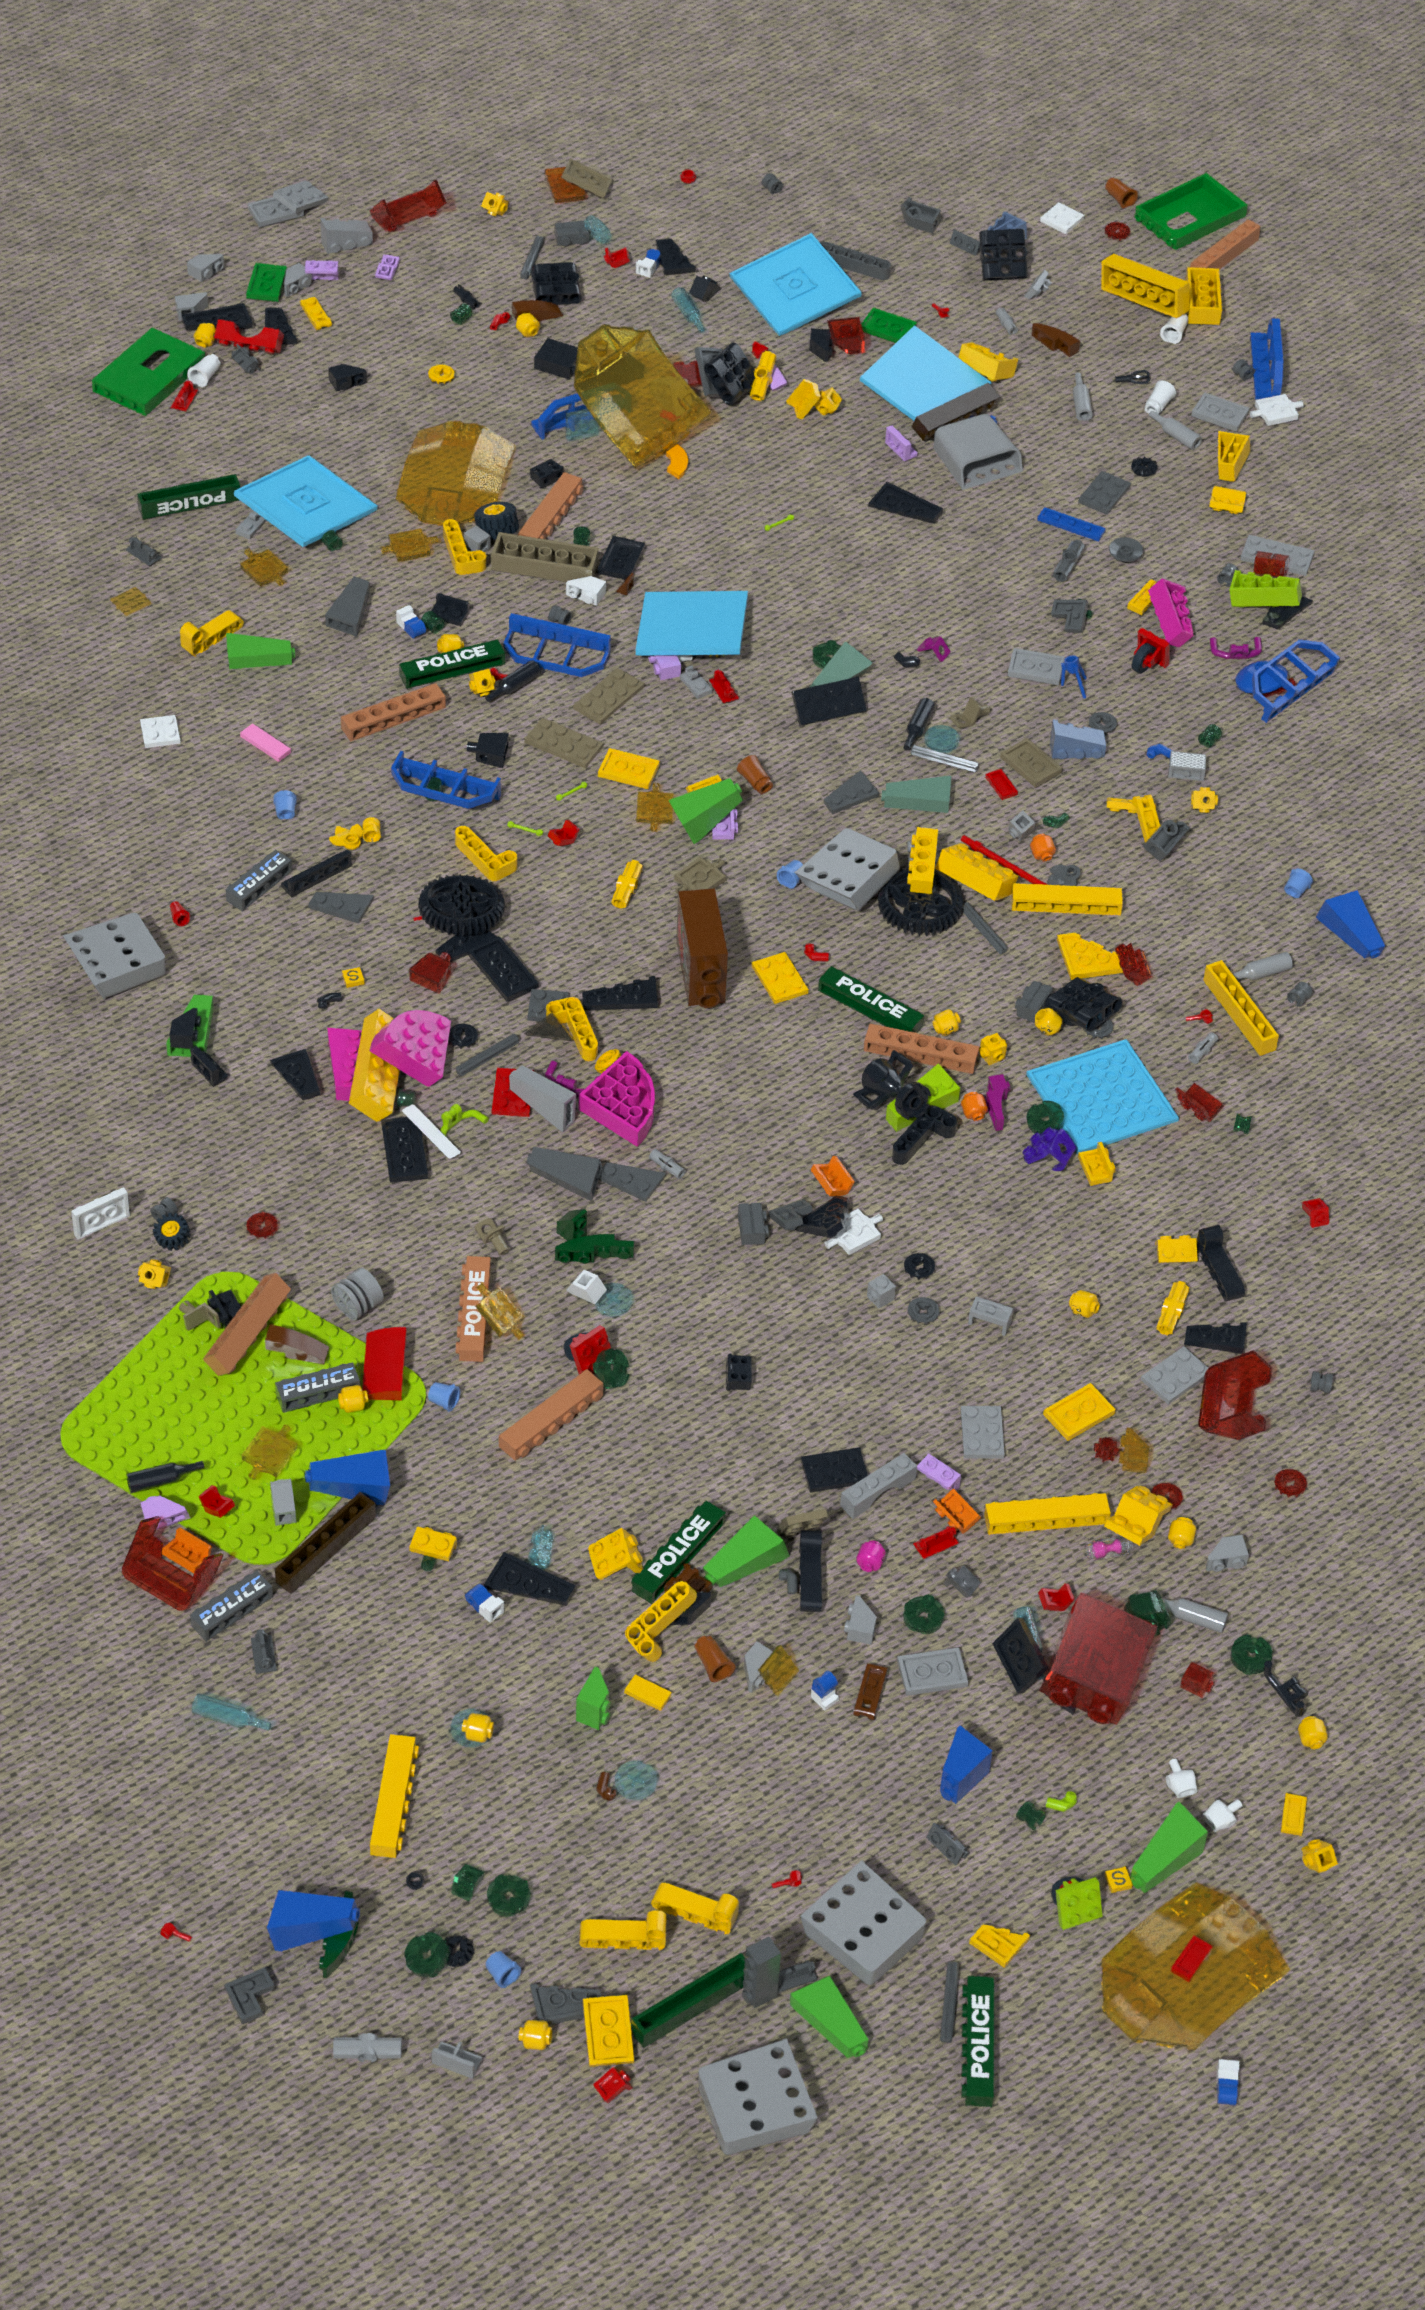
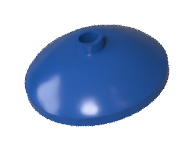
M1257 661L1243 667L1235 678L1237 687L1243 692L1253 694L1252 676L1254 672L1269 661ZM1279 663L1273 666L1283 677L1288 678V673L1284 666ZM1266 672L1258 677L1259 692L1261 694L1281 687Z

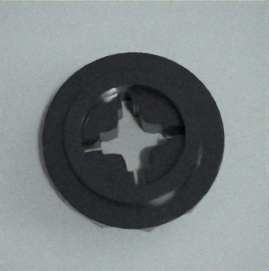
M1145 456L1133 459L1131 464V470L1136 475L1142 477L1154 475L1158 468L1156 461L1151 458H1145Z
M457 1024L450 1028L448 1040L453 1044V1047L459 1046L461 1049L462 1046H466L469 1048L470 1045H475L476 1040H478V1032L469 1024ZM463 1032H465V1037H464V1039H460V1037L462 1036Z
M911 1254L904 1262L905 1273L910 1274L911 1278L917 1277L918 1280L920 1278L927 1279L929 1275H933L935 1262L926 1254ZM923 1264V1269L919 1268L916 1270V1266Z
M454 1934L450 1937L446 1936L445 1940L440 1942L439 1957L448 1966L460 1967L466 1965L474 1955L472 1942L465 1935L457 1936ZM460 1944V1951H457L452 1956V1948H456Z

